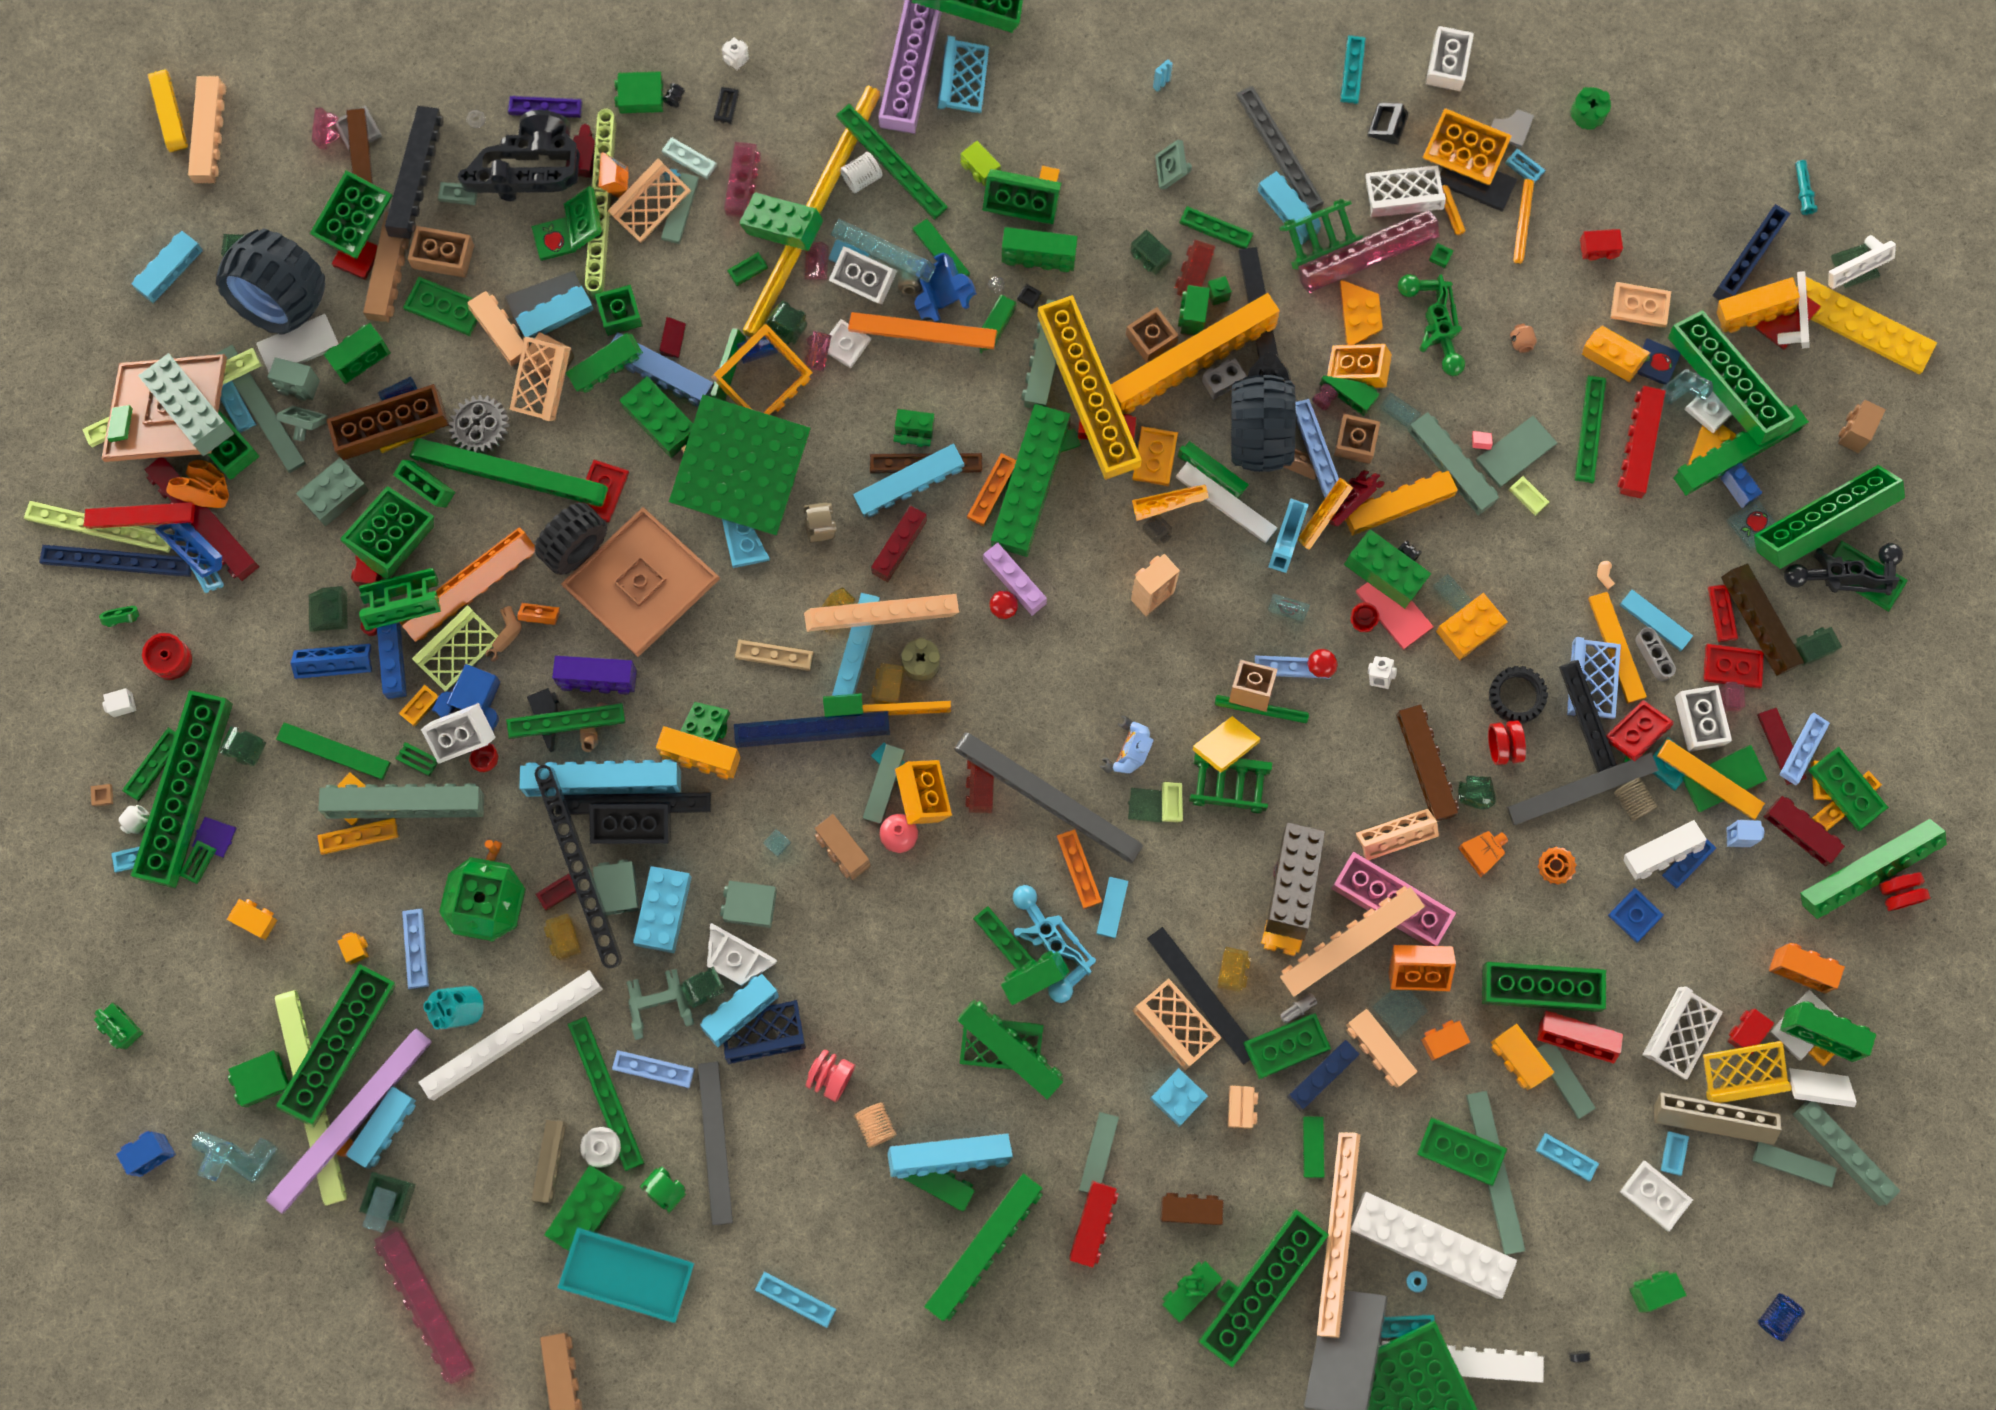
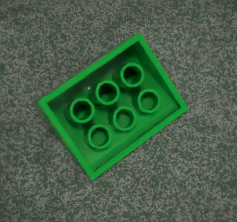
M346 170L309 234L329 247L357 259L393 195Z
M387 486L340 538V541L370 569L385 579H389L434 528V516Z

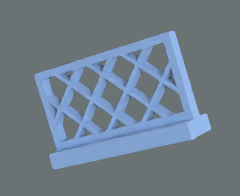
M1576 637L1572 642L1571 661L1579 660L1586 681H1589L1595 688L1590 692L1591 695L1598 691L1604 698L1599 704L1594 702L1599 717L1615 719L1621 644L1584 640L1582 637ZM1586 645L1593 646L1598 652L1590 657L1586 652ZM1607 648L1615 649V656L1611 660L1603 652ZM1599 654L1607 662L1600 668L1593 661ZM1589 662L1596 669L1590 676L1584 670V666ZM1608 664L1614 670V675L1610 678L1602 671ZM1598 672L1605 679V682L1599 686L1591 678ZM1606 683L1612 688V693L1608 697L1600 689ZM1568 694L1567 715L1575 716L1576 713ZM1606 701L1611 706V713H1604L1599 706Z

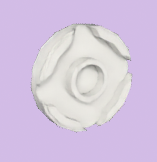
M597 1127L589 1130L584 1135L580 1148L581 1155L588 1164L600 1168L607 1167L615 1162L619 1156L621 1146L620 1140L614 1131L606 1127Z

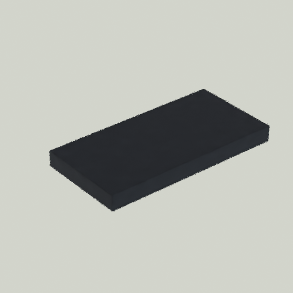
M1443 167L1440 173L1441 185H1446L1451 191L1503 212L1517 181L1516 178L1496 171L1490 186Z

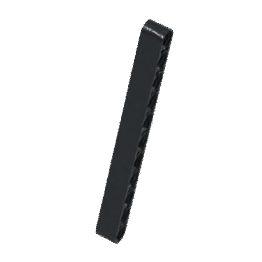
M540 765L535 769V779L598 954L606 968H616L621 964L622 956L559 781L553 768L547 765ZM548 769L549 777L543 780L540 774L542 770ZM551 787H554L556 790V795L553 798H549L547 795V791ZM557 806H561L563 809L560 816H555L554 809ZM564 824L569 826V832L566 835H563L560 831ZM573 842L576 845V850L570 854L567 851V846ZM577 861L583 864V868L579 872L574 870V864ZM586 879L589 882V888L584 891L581 889L580 884ZM590 898H594L596 901V906L593 909L587 906V901ZM598 916L603 920V924L599 928L594 925V919ZM607 935L610 939L607 946H603L600 942L601 937ZM609 954L616 956V962L613 965L607 962Z

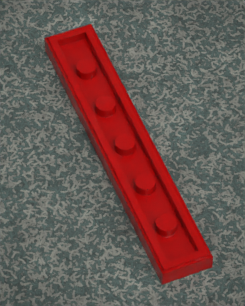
M190 502L85 509L83 527L93 529L194 523L195 504Z

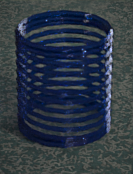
M1778 1293L1774 1300H1772L1773 1303H1770L1762 1314L1763 1316H1760L1761 1318L1757 1322L1768 1334L1779 1341L1785 1342L1788 1338L1787 1336H1790L1791 1331L1794 1330L1793 1328H1796L1795 1326L1798 1325L1797 1323L1806 1313L1794 1300L1782 1293Z

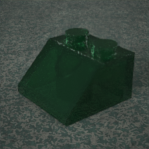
M342 586L321 588L308 595L310 632L348 629L347 592Z

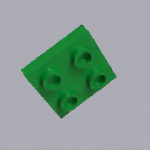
M694 702L681 728V732L717 742L718 739H723L726 736L728 729L726 722L730 712L728 709Z

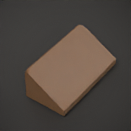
M1295 449L1294 462L1291 466L1283 467L1315 480L1316 473L1309 454Z

